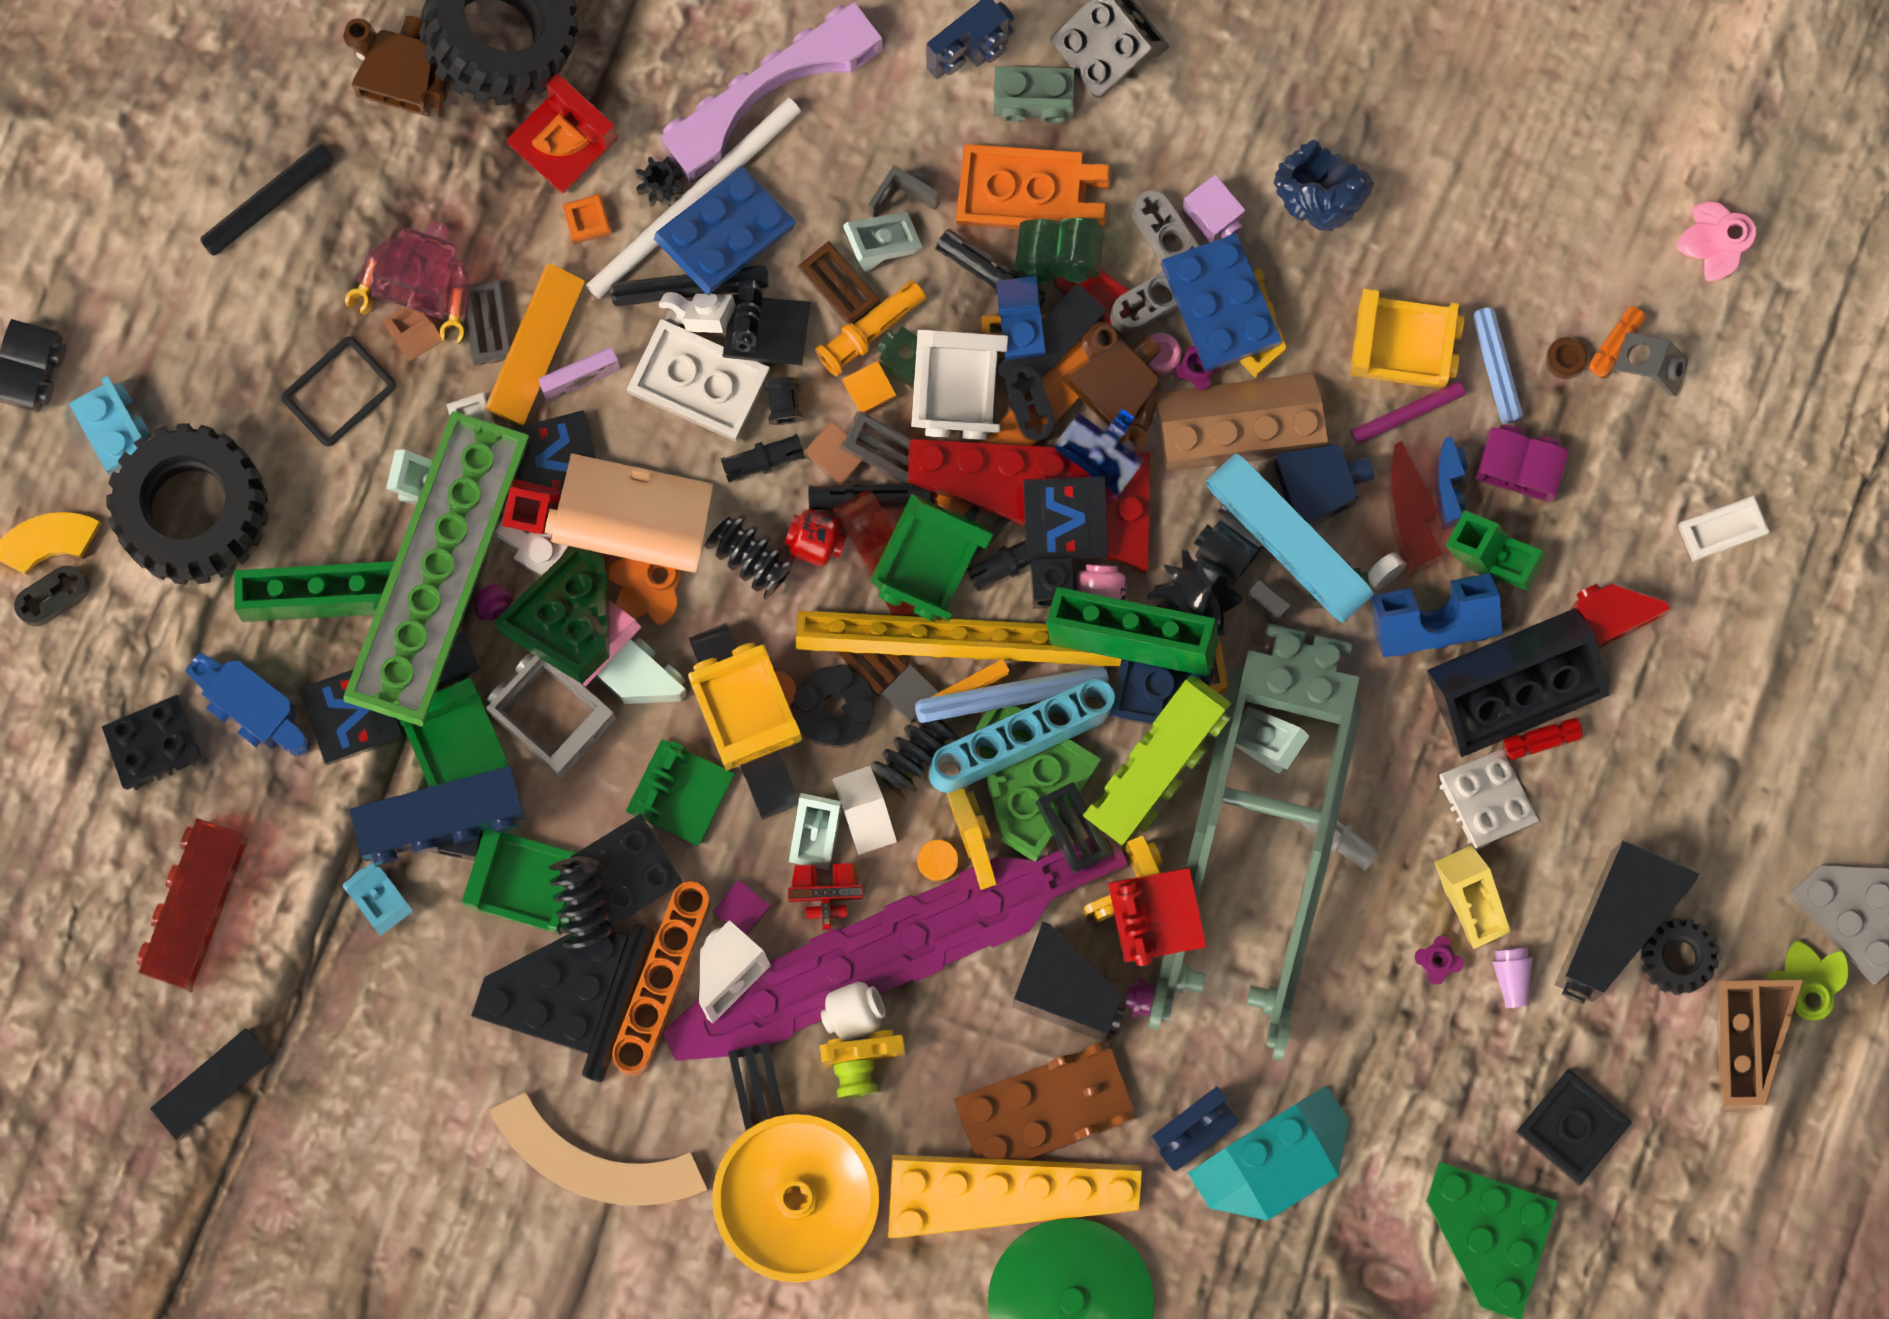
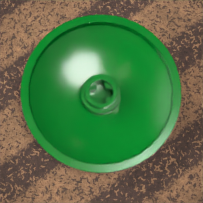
M1076 1218L1057 1219L1039 1224L1024 1232L1002 1254L995 1266L989 1285L988 1314L989 1319H1153L1154 1292L1144 1261L1124 1237L1097 1222Z

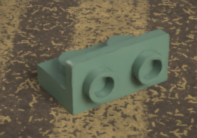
M995 66L994 116H1000L1002 120L1007 122H1021L1025 120V117L1041 118L1046 123H1062L1065 119H1073L1074 68Z

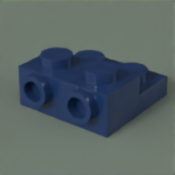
M980 0L926 43V68L937 80L944 73L952 75L959 70L966 62V56L969 57L976 67L986 60L988 63L995 61L1005 52L1008 37L1014 33L1010 25L1015 20L1013 14L1001 1L996 4L994 0Z
M1121 659L1114 693V704L1111 708L1110 717L1152 726L1153 722L1184 681L1193 673ZM1212 663L1209 677L1194 674L1208 686L1212 684L1214 663Z

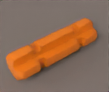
M1629 306L1620 318L1621 323L1617 322L1601 345L1600 353L1597 352L1588 364V369L1600 378H1605L1614 366V362H1617L1626 333L1638 332L1646 320V314L1634 306Z

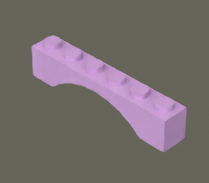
M855 2L846 8L843 5L836 7L827 14L824 19L826 22L814 30L807 28L801 31L793 39V44L782 52L779 50L771 52L761 61V67L749 75L747 72L738 75L728 84V90L717 97L715 95L706 97L696 106V112L686 119L679 117L664 128V134L660 136L662 148L675 166L682 168L683 177L689 185L704 176L724 157L727 145L739 122L751 107L769 92L787 82L808 75L830 72L852 73L883 51L882 37Z

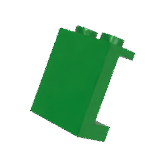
M912 494L870 582L880 591L878 597L890 604L900 607L902 601L915 606L913 612L925 619L935 622L938 616L950 621L953 613L948 609V606L977 546L987 548L993 534L982 524Z
M471 677L435 693L423 727L400 720L429 787L510 766Z
M493 828L484 830L461 903L466 908L560 935V926L569 922L570 918L558 917L556 914L558 909L567 904L566 902H556L553 900V895L562 891L563 886L550 885V879L559 875L560 872L550 870L548 867L558 861L571 858L570 856L578 851L572 850L570 852L505 832L494 833Z

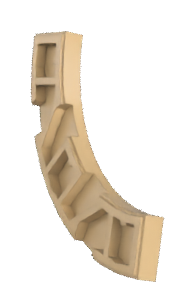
M526 1092L489 1109L500 1132L526 1163L558 1186L582 1197L622 1206H648L668 1204L708 1191L691 1152L673 1159L645 1164L609 1161L584 1152L559 1136L544 1121Z

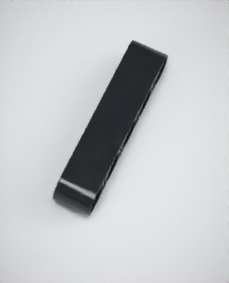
M726 623L688 638L698 663L710 658H716L718 662L732 657V651L737 648ZM779 750L740 765L762 820L798 806L799 799Z

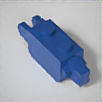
M200 652L188 665L185 672L203 690L201 694L210 702L206 709L223 723L229 718L241 726L237 733L255 748L260 743H263L271 750L276 743L286 752H290V755L293 754L294 757H300L308 753L309 745L311 744L309 738H306L303 731H300L292 723L296 719L295 706L290 703L288 698L239 660L226 662L225 665H222Z

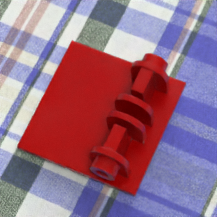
M1190 867L1108 882L1125 963L1136 961L1137 966H1145L1153 962V957L1207 947Z

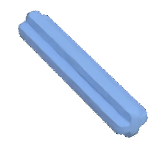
M1493 308L1477 310L1473 314V321L1500 421L1503 424H1511L1521 420L1523 413L1495 310Z

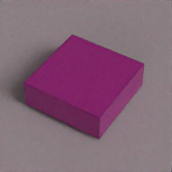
M738 880L712 912L724 923L730 920L744 934L748 935L769 910L770 905Z

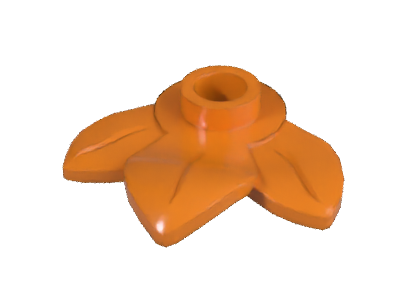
M621 558L608 567L609 580L622 588L616 600V605L634 619L649 614L650 618L658 626H662L671 619L678 605L675 589L681 580V571L679 569L627 558ZM663 569L668 572L667 580L661 583L656 582L653 579L654 573L657 570Z

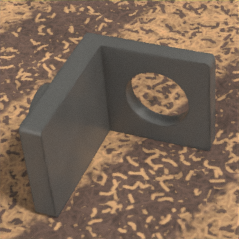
M894 165L869 202V215L872 217L876 216L895 186L934 210L940 204V193L929 186L930 181L920 173L911 170L908 174Z
M1628 332L1624 338L1615 369L1619 372L1652 377L1667 395L1676 397L1688 360L1669 339ZM1638 345L1648 346L1650 355L1644 363L1639 365L1630 363L1629 355L1633 348Z

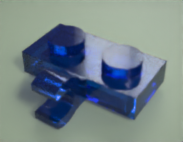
M1121 409L1106 431H1103L1078 413L1053 447L1091 476H1105V486L1117 495L1122 492L1144 462L1143 459L1118 442L1135 419L1124 409Z

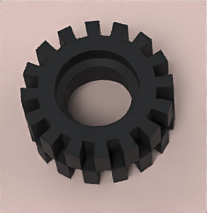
M1675 918L1668 922L1665 921L1643 945L1644 949L1640 960L1644 962V966H1642L1644 974L1648 973L1650 977L1648 981L1652 985L1657 984L1660 987V991L1665 993L1668 991L1673 992V995L1689 994L1704 986L1714 976L1713 972L1718 968L1719 960H1717L1719 947H1715L1713 943L1715 937L1712 933L1709 935L1705 931L1707 927L1703 924L1697 925L1693 923L1694 920L1688 918L1685 920ZM1682 941L1692 947L1695 953V963L1689 971L1676 972L1666 964L1664 953L1670 943Z

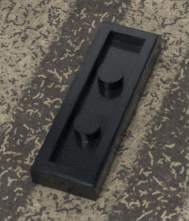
M1077 283L1042 320L1046 356L1007 361L1005 358L996 367V373L1006 382L1007 376L1013 369L1019 366H1028L1036 370L1042 379L1107 310ZM1023 374L1017 375L1018 381L1012 385V388L1015 391L1021 390L1025 397L1029 393V388L1035 384L1033 379L1026 380Z
M245 1028L153 1105L150 1110L174 1139L179 1141L268 1066L273 1059L252 1033Z

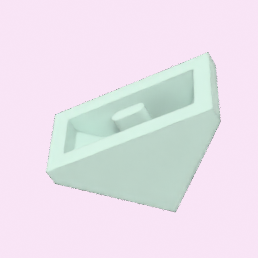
M804 793L800 794L789 858L790 863L816 865L819 869L829 871L842 814L841 801Z

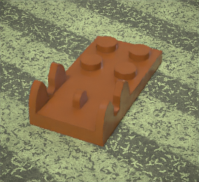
M1108 1041L1093 1044L1081 1052L1058 1057L1046 1065L954 1098L974 1157L983 1159L1031 1160L1137 1120Z

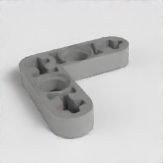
M1148 190L1137 197L1132 208V218L1161 262L1162 259L1199 247L1169 200L1162 193ZM1145 203L1150 208L1154 206L1159 208L1156 218L1151 213L1147 215L1143 213L1146 206ZM1158 221L1161 224V226L1166 221H1169V223L1165 224L1162 228H1160L1157 233L1154 231L1158 225ZM1167 234L1179 236L1183 242V249L1177 252L1167 250L1162 243V238ZM1163 271L1121 295L1115 301L1110 312V321L1117 331L1124 334L1138 332L1178 308L1173 293L1172 301L1166 304L1156 302L1151 295V289L1158 285H1163L1171 291ZM1143 299L1145 307L1137 312L1134 318L1135 321L1130 317L1123 319L1120 316L1124 309L1123 306L1128 310H1133L1140 305Z

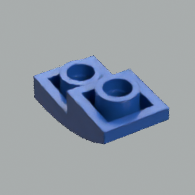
M1452 437L1444 439L1440 447L1435 473L1436 502L1443 530L1455 527L1462 516V512L1466 511L1465 501L1460 489L1453 490L1452 486L1461 483L1465 476L1464 470L1468 469V463L1463 448L1461 446L1455 447Z

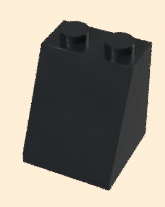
M1042 922L1015 994L1012 1008L1102 1042L1106 1040L1108 1033L1117 1035L1126 1010L1125 1007L1119 1006L1122 995L1051 924Z

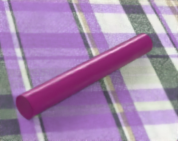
M1460 381L1454 382L1350 430L1351 436L1356 445L1466 395L1464 387Z

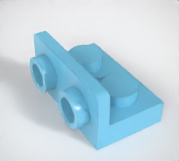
M107 375L101 378L103 385L70 402L69 405L103 467L110 475L112 472L121 469L122 466L118 463V460L124 452L131 455L137 449L134 445L136 440L142 436L147 440L152 436L141 416L133 419L127 406L132 404L133 401L122 382L114 385Z

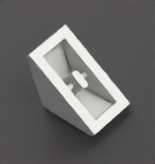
M871 766L833 778L832 781L838 799L841 801L842 810L858 856L897 843L882 793Z

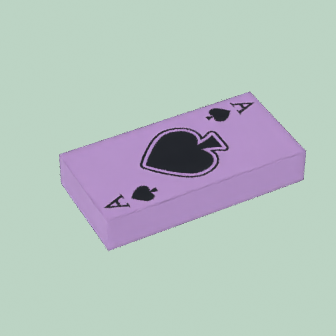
M609 347L539 378L540 380L538 381L546 401L549 402L619 371L620 366L613 349Z

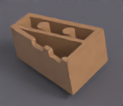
M1803 980L1719 981L1717 983L1720 1109H1762L1766 1105Z

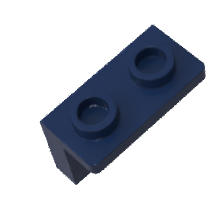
M1218 1086L1150 1137L1149 1141L1172 1171L1179 1170L1238 1124V1119L1225 1104L1227 1098Z

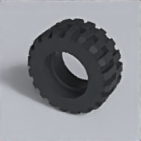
M426 0L420 16L423 24L419 33L420 42L428 44L424 51L428 63L433 64L436 62L438 68L435 74L442 82H445L447 79L455 84L452 89L461 96H463L465 91L474 95L473 101L485 104L489 98L495 99L496 106L509 105L513 97L516 102L522 103L530 100L533 93L541 94L547 89L546 83L556 73H560L576 43L574 37L578 32L579 19L573 16L577 10L575 0H499L516 8L525 17L533 35L532 45L518 51L494 49L484 44L473 34L467 24L464 9L466 5L478 0Z
M190 423L177 424V430L170 432L164 426L155 429L156 437L149 441L144 436L136 440L134 445L137 449L131 455L124 452L118 460L122 467L119 473L112 472L108 483L113 489L112 494L106 495V507L111 512V517L108 520L112 531L117 535L118 542L142 569H147L153 576L162 580L170 578L175 584L187 585L188 580H195L198 584L210 583V576L219 574L223 578L233 573L230 567L237 561L243 565L251 557L247 552L252 545L259 546L263 538L260 532L261 525H267L269 513L265 509V503L269 502L267 490L262 483L263 478L243 448H240L226 434L219 435L213 428L201 425L199 429H193ZM197 470L210 473L220 482L225 493L224 507L215 524L204 533L187 539L170 538L163 534L156 527L151 515L152 503L159 488L169 478L185 471Z

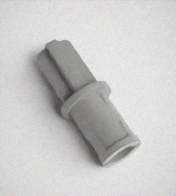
M1313 806V807H1312V808H1314V809L1320 810V807H1319V806ZM1337 820L1331 851L1334 852L1336 849L1365 872L1380 850L1375 849L1351 831L1352 826L1350 824L1346 827ZM1302 823L1304 827L1315 834L1317 826Z

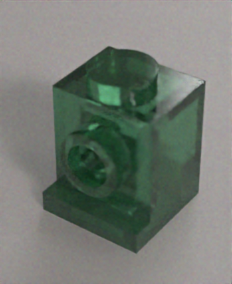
M902 326L896 334L890 330L880 342L877 351L882 353L879 356V364L887 372L914 390L917 336ZM908 347L914 351V355L910 359H903L899 355L900 350Z

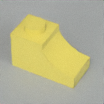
M1472 845L1435 861L1445 894L1452 903L1467 940L1473 949L1511 932L1490 868Z

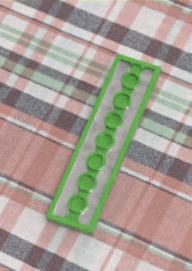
M455 411L451 412L346 688L344 702L423 727L508 499L511 483L516 477L528 445L529 435Z

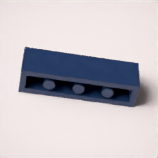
M510 766L349 809L361 857L366 862L373 860L374 865L396 861L398 859L397 853L412 849L414 854L434 851L438 849V842L453 839L454 844L472 841L478 838L477 832L493 828L494 833L506 832L517 828V821L526 819L515 774Z

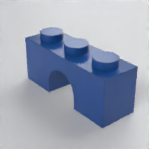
M1487 573L1450 580L1451 596L1448 602L1443 607L1434 611L1420 610L1411 588L1373 595L1371 597L1374 635L1383 658L1404 656L1411 652L1432 648L1442 649L1453 644L1483 641L1490 637L1503 635L1500 595L1491 574Z

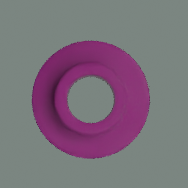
M499 584L487 586L474 597V612L481 620L489 619L490 621H495L510 607L513 602V596L510 591L503 589Z
M1138 977L1137 985L1129 984L1125 1008L1133 1009L1132 1018L1138 1019L1139 1015L1149 1016L1154 984L1144 982L1145 978Z

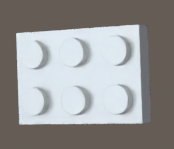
M660 319L626 390L628 394L737 442L763 388V383L770 373V367L757 361L722 358L723 346L692 332H686L685 329Z

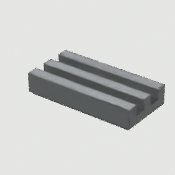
M496 280L461 286L464 289L463 300L474 366L482 365L483 362L496 363L498 360L506 359L512 344L502 281ZM494 290L503 344L502 350H496L487 291ZM473 293H479L488 350V352L480 353L472 301Z
M862 411L856 412L853 418L855 421L846 433L848 434L847 438L842 441L839 448L904 484H911L908 482V472L855 444L856 440H859L908 468L907 456L862 432L861 429L864 425L909 450L910 438Z

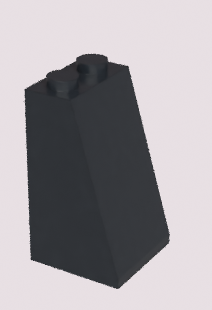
M1622 840L1609 854L1555 982V986L1563 989L1562 995L1581 1004H1584L1586 999L1593 1002L1601 996L1694 885L1700 873Z

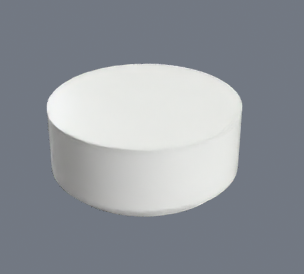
M1392 552L1380 559L1368 571L1366 579L1376 590L1381 589L1392 582L1405 569L1407 563L1397 552Z

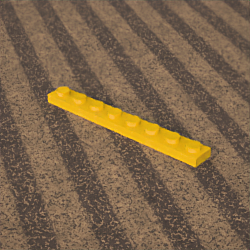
M798 611L796 649L932 656L936 658H971L976 660L1003 659L1015 662L1027 661L1095 666H1120L1121 659L1051 645L1046 624L950 619L948 621L943 618H936L935 622L923 617Z

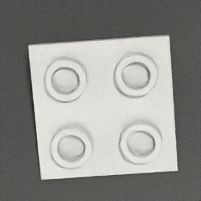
M1503 749L1439 775L1442 785L1439 786L1440 789L1444 790L1450 804H1454L1450 810L1451 812H1458L1460 817L1455 820L1457 823L1463 822L1462 828L1468 839L1466 842L1468 845L1472 844L1476 851L1489 845L1492 841L1539 822Z

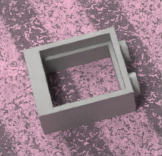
M530 652L517 665L515 671L518 674L508 685L502 682L489 695L487 700L490 704L486 709L499 724L562 779L616 721L614 712L581 683ZM545 670L592 711L553 755L506 714L510 707Z

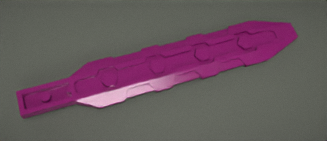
M1103 831L1100 832L1111 855L1074 875L1060 850L1036 862L1026 859L994 857L989 860L996 881L994 886L981 890L974 867L959 873V877L915 897L911 895L884 906L883 911L841 930L834 928L809 939V944L769 961L771 966L714 1023L707 1019L699 1004V999L695 1001L663 1032L675 1061L729 1057L728 1051L767 1042L769 1047L793 1037L794 1032L821 1021V1011L826 1009V996L836 989L860 981L869 988L875 987L879 994H882L911 980L918 982L942 971L945 965L988 946L994 948L1031 931L1053 899L1128 867L1119 843ZM1090 838L1084 839L1091 854L1097 853ZM1072 844L1080 861L1083 860L1076 845Z

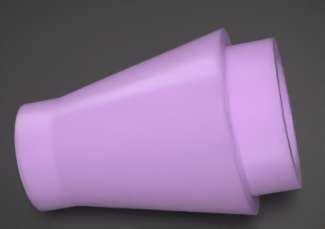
M1528 947L1495 950L1496 960H1493L1492 963L1504 997L1505 1008L1529 1006L1533 957H1529Z

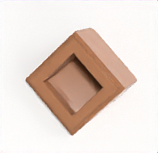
M417 300L413 301L409 307L405 306L383 320L408 360H413L442 341L433 322Z
M830 422L809 445L805 453L826 476L838 483H843L862 460L839 448L842 441L846 440L847 435L833 422Z

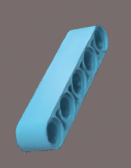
M1234 453L1205 480L1207 487L1215 497L1339 622L1344 623L1373 596V592L1368 584L1239 454Z
M1088 680L943 746L937 750L929 769L930 783L941 792L950 793L1099 726L1105 722L1114 704L1115 695L1112 687L1103 680ZM1086 697H1096L1103 703V708L1092 709L1087 706L1084 699ZM1059 713L1067 719L1068 723L1063 726L1055 725L1049 720L1048 715ZM1018 729L1025 730L1029 733L1032 740L1029 742H1019L1013 737L1012 732ZM980 746H987L995 752V757L984 759L976 753L975 749ZM946 762L952 763L958 768L959 773L953 776L945 775L939 769V765Z

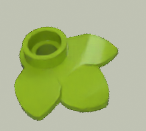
M1795 941L1786 954L1785 971L1769 972L1766 974V980H1803L1794 1010L1805 1020L1819 1021L1831 1013L1834 1006V995L1846 985L1848 965L1842 951L1831 953L1823 960H1820L1819 956L1810 947L1800 941ZM1812 993L1819 995L1821 998L1820 1006L1817 1008L1808 1007L1805 1003L1807 995Z

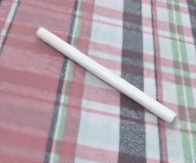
M790 98L781 103L586 284L590 292L596 298H602L611 289L613 283L619 282L659 245L654 240L656 231L753 158L801 113L797 104Z

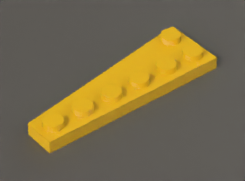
M892 1155L888 1238L1139 1210L1141 1166Z

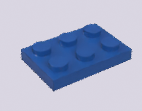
M741 166L656 231L654 240L709 295L793 230L796 221Z
M1236 233L1162 259L1161 267L1205 372L1280 346L1282 340Z

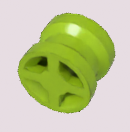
M872 1059L849 1061L833 1065L834 1074L839 1077L840 1086L837 1089L838 1099L857 1098L878 1093L877 1084L872 1081L871 1076L874 1070V1061Z

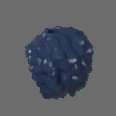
M1314 139L1307 144L1301 145L1300 150H1296L1292 155L1286 156L1285 161L1279 163V170L1276 171L1274 186L1277 187L1276 192L1283 199L1284 206L1289 214L1297 220H1307L1314 228L1324 231H1333L1335 228L1342 227L1345 222L1351 221L1355 212L1362 209L1368 196L1371 195L1374 182L1368 172L1358 170L1356 164L1350 165L1343 161L1340 154L1332 156L1328 148L1322 149L1320 143Z

